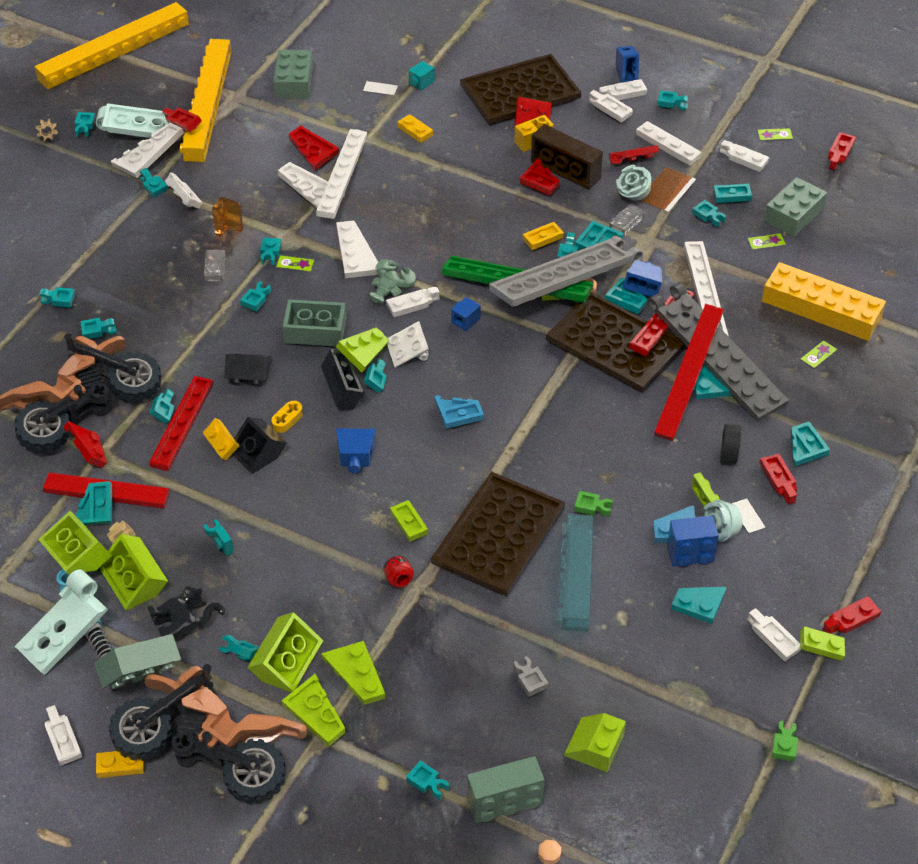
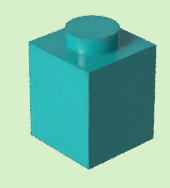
M424 61L409 69V84L420 91L435 82V68Z

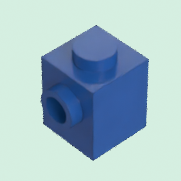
M467 297L457 302L451 309V323L464 331H467L480 320L481 305Z

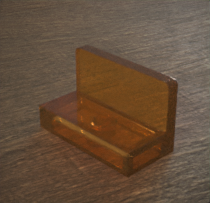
M220 197L212 207L215 235L222 237L229 228L242 232L241 204Z

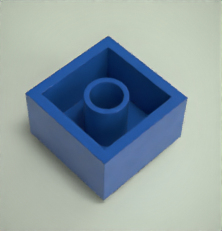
M713 515L670 521L667 549L672 567L714 562L719 535Z

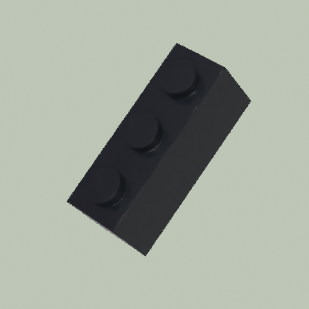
M330 349L321 368L335 405L340 408L354 409L364 393L352 362L339 350Z

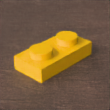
M410 114L397 121L399 129L420 143L433 136V130Z
M555 222L524 233L523 241L531 250H535L562 239L564 232Z
M217 418L203 431L204 436L221 459L227 461L239 447L221 420Z
M119 751L96 753L97 778L144 774V761L141 759H137V761L130 760V757H123Z

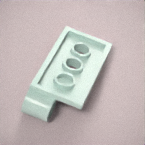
M107 104V106L99 108L96 126L110 133L152 138L151 134L168 124L165 119V115L159 110Z
M76 570L69 575L66 581L67 586L59 593L62 598L15 645L44 675L108 610L93 596L97 591L98 585L83 570ZM61 624H66L62 632H57ZM50 640L48 647L41 649L43 642Z

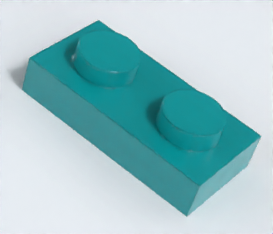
M749 183L713 186L716 203L752 201Z

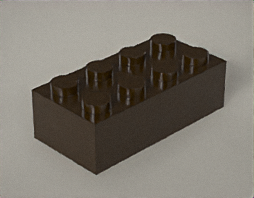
M543 124L532 134V163L540 159L542 161L541 165L544 168H548L552 173L587 190H590L601 179L603 151L546 124Z

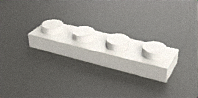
M648 121L636 129L637 136L653 145H657L663 151L689 166L701 158V151Z

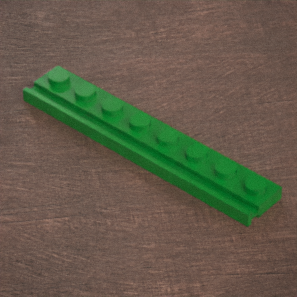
M450 256V260L448 259L442 267V275L451 278H462L467 281L482 282L486 285L525 271V269L457 256ZM579 281L546 295L554 296L558 299H569L575 302H586L591 290H593V282Z

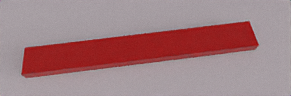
M705 303L658 421L654 436L674 441L724 313L723 308Z

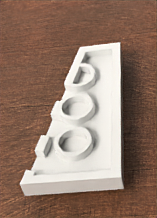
M168 123L151 134L152 138L140 141L138 147L132 151L128 149L123 153L124 156L118 160L114 158L110 162L113 167L138 178L141 175L140 170L148 168L184 134L183 129Z
M290 162L278 170V176L317 208L328 181Z
M355 221L337 222L336 227L345 278L378 275L375 269L378 261Z

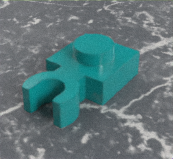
M77 113L75 120L76 137H79V134L82 132L85 133V137L89 136L88 129H93L95 113Z
M703 200L692 210L693 215L704 222L712 221L715 227H719L720 221L725 222L726 219L725 214L718 212V208L706 200Z
M263 237L260 248L262 265H264L266 260H271V265L275 264V256L279 257L282 245L280 238Z
M258 282L256 290L250 288L240 299V305L257 312L267 301L266 296L271 293V285L263 288L262 282Z
M421 760L406 776V782L424 794L431 790L432 795L439 800L442 798V793L437 789L444 788L446 791L449 790V783L446 780L438 779L439 772Z

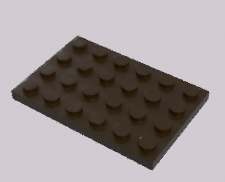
M552 54L460 79L461 87L488 124L515 117L518 97L552 103L551 106L581 98V91Z
M593 292L590 293L586 302H579L546 334L547 341L641 392L651 384L686 346L680 338L666 331L647 356L629 349L630 342L648 321Z
M491 471L432 556L431 563L507 597L564 510L565 502Z

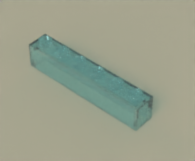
M568 514V521L563 522L562 535H567V537L562 539V552H566V556H561V569H565V573H560V586H564V591L560 590L559 604H563V608L558 610V621L562 622L563 631L588 632L593 515Z

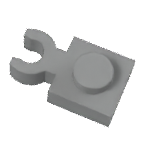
M527 656L524 657L525 666H520L517 661L514 662V670L519 674L518 681L528 697L548 689V681L538 666L533 669L531 668V660Z

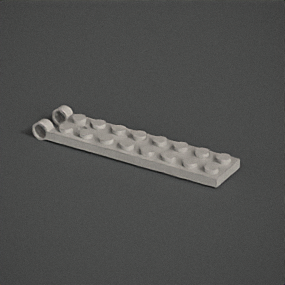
M613 236L604 242L490 283L489 291L514 307L629 262L634 263L635 260L642 261L644 254L636 247L623 251L625 241L618 236Z

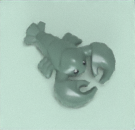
M389 259L380 260L375 267L379 277L374 278L372 281V285L377 286L375 293H370L369 298L375 303L383 304L385 302L383 297L389 294L396 297L402 293L400 288H409L416 283L415 273L403 266L402 270H400L399 278L396 269L399 268V263Z

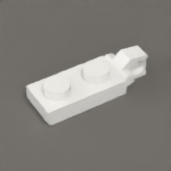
M642 79L601 87L599 88V93L602 95L609 94L617 100L646 95L647 88Z
M595 90L589 93V102L621 123L633 114L632 108L609 94L602 95Z
M725 140L721 143L720 152L726 154L729 160L761 172L769 162L768 156Z
M170 172L167 179H165L168 187L174 189L173 192L182 198L184 205L199 209L203 202L186 183L182 182L176 174Z
M437 287L428 288L427 290L422 289L387 299L386 305L393 317H397L429 307V304L433 301L440 299V292Z
M756 608L749 612L747 620L752 625L754 632L784 662L801 651L800 643L772 616L764 617Z
M55 705L46 708L50 720L45 722V728L59 765L62 766L82 758L67 716H59Z

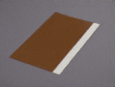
M666 167L651 184L649 195L641 201L669 212L696 179Z

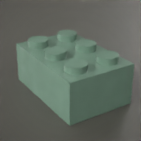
M278 50L274 75L275 98H309L313 69L312 50Z
M796 177L767 204L764 221L795 237L824 209L827 192Z
M288 299L283 323L284 343L336 346L344 337L346 303Z
M173 634L115 648L95 661L94 665L102 688L111 686L112 689L124 686L125 682L131 681L132 684L141 682L149 674L162 676L165 671L173 669L174 664L180 661L181 657Z
M535 756L467 775V801L475 823L481 821L488 822L495 817L513 815L517 811L534 809L543 804L545 780Z

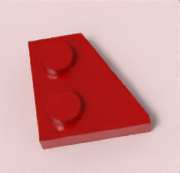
M518 97L516 101L514 130L516 125L543 115L550 120L552 103Z
M537 159L520 177V183L551 196L559 187L560 180L552 175L548 168H544L541 165L542 161L540 159Z
M69 421L63 426L66 432H71L76 439L73 443L80 450L86 462L100 468L107 464L100 437L96 432L89 431Z

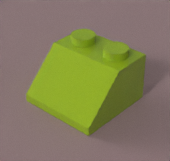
M606 713L582 717L564 756L608 772L624 737L626 721Z

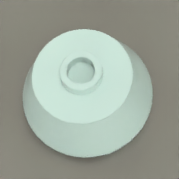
M635 165L625 167L621 171L622 174L619 179L616 180L619 193L632 201H640L646 198L651 191L650 172L644 167H636Z
M714 500L704 506L703 509L706 510L705 516L713 515L719 535V542H724L740 532L742 528V514L736 505L722 500Z

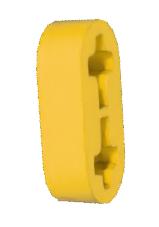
M298 401L286 403L272 417V428L278 433L288 431L303 416L301 403Z

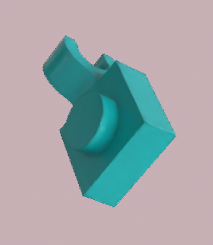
M661 90L657 106L674 108L676 105L681 110H687L688 96H677V92Z
M147 168L139 171L143 175L140 178L143 182V188L153 198L168 190V185L158 175L152 177Z
M568 232L566 244L560 243L557 259L578 251V246L574 245L575 233Z
M55 287L54 291L41 289L39 296H42L40 303L49 304L51 302L52 306L71 308L75 290Z
M100 318L81 321L82 336L85 338L102 337L103 332L107 334L117 333L114 319L112 318L101 321Z
M380 358L377 364L371 363L370 367L367 368L364 383L377 393L384 389L387 377L383 373L386 363Z
M168 388L164 394L160 393L154 399L150 414L164 424L170 421L175 407L170 403L174 393Z
M213 520L214 528H209L207 524H204L205 534L215 537L213 541L218 550L222 549L226 556L234 553L232 539L223 526H220L218 520Z
M231 635L222 636V639L228 642V647H219L221 652L227 653L231 651L238 654V658L247 661L253 659L259 649L258 646L244 640L239 641Z

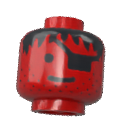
M394 556L388 559L383 566L384 575L388 583L393 587H405L414 578L413 568L403 556Z

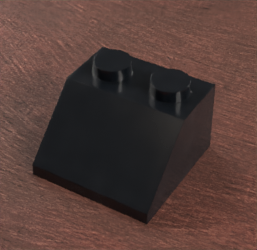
M226 354L224 378H230V382L242 383V379H246L251 384H261V380H267L271 356Z
M247 417L234 437L239 447L232 455L250 473L254 474L275 461L287 442L263 419Z

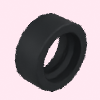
M724 425L720 453L721 462L737 463L741 440L740 425Z

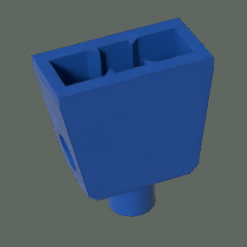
M633 46L616 48V71L621 83L638 80L639 53Z
M635 260L627 271L622 288L650 297L658 294L662 284L661 268L652 265L648 261Z
M336 428L341 466L348 467V471L351 473H359L361 467H368L371 463L376 445L375 429Z

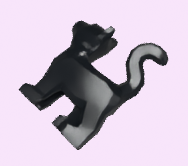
M186 586L180 596L170 598L157 608L152 605L147 607L155 626L161 625L168 620L172 622L170 626H162L158 630L161 637L173 634L174 639L182 635L191 634L195 629L206 624L210 620L213 611H218L221 615H224L225 608L220 603H211L204 609L202 617H195L189 608L204 606L206 602L201 598L202 589Z

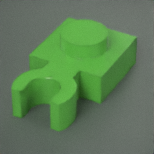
M579 491L574 512L595 516L597 511L603 516H610L611 509L609 508L613 507V500H599L600 495Z
M780 721L778 726L779 734L775 733L771 758L795 762L798 737L793 736L796 732V723H793L792 728L787 730L783 727L784 721Z

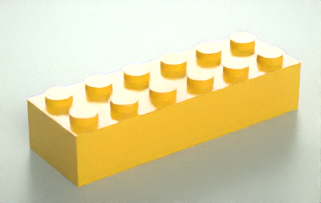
M780 262L766 282L762 302L867 341L870 340L879 324L886 304L885 300Z

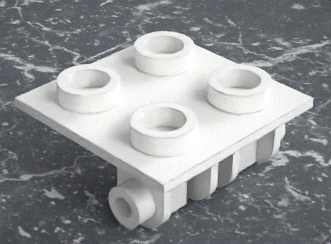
M419 321L388 338L387 346L395 368L416 356L421 361L427 360L429 355L427 350L429 348Z

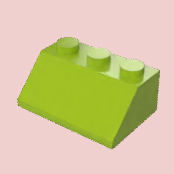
M71 510L38 539L67 574H71L79 569L84 572L96 571L112 556Z
M120 534L108 550L112 556L99 567L125 610L132 609L155 598L168 582L141 538Z
M294 612L279 616L247 668L262 682L291 693L296 689L324 640Z

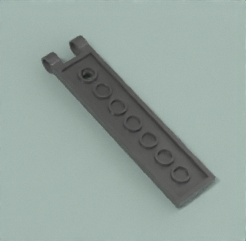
M678 282L670 287V293L677 301L666 306L663 297L660 294H655L648 298V305L688 347L703 309L687 293L685 285ZM718 326L704 362L707 369L730 391L733 397L757 422L786 406L789 400Z

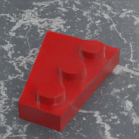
M301 125L289 133V140L314 170L339 153V147Z

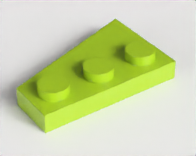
M376 327L339 341L336 348L363 372L367 365L384 349L389 339Z
M364 641L321 653L324 662L328 663L333 668L334 673L346 682L348 688L363 705L385 699L384 689Z
M316 674L312 675L282 700V706L328 747L345 734V727L328 700L327 694L322 689Z

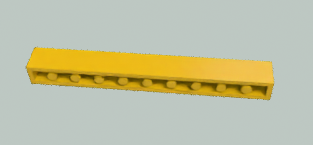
M175 2L35 66L37 80L47 89L53 88L189 25L187 11Z
M210 39L209 45H206V56H203V66L200 67V77L197 78V88L194 90L195 99L192 98V109L189 110V112L198 115L202 122L196 129L191 132L186 131L183 134L180 154H183L184 161L205 162L231 57L230 40Z

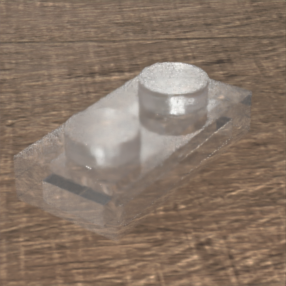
M630 204L609 222V227L625 235L645 217V211Z
M206 250L204 281H223L225 250Z

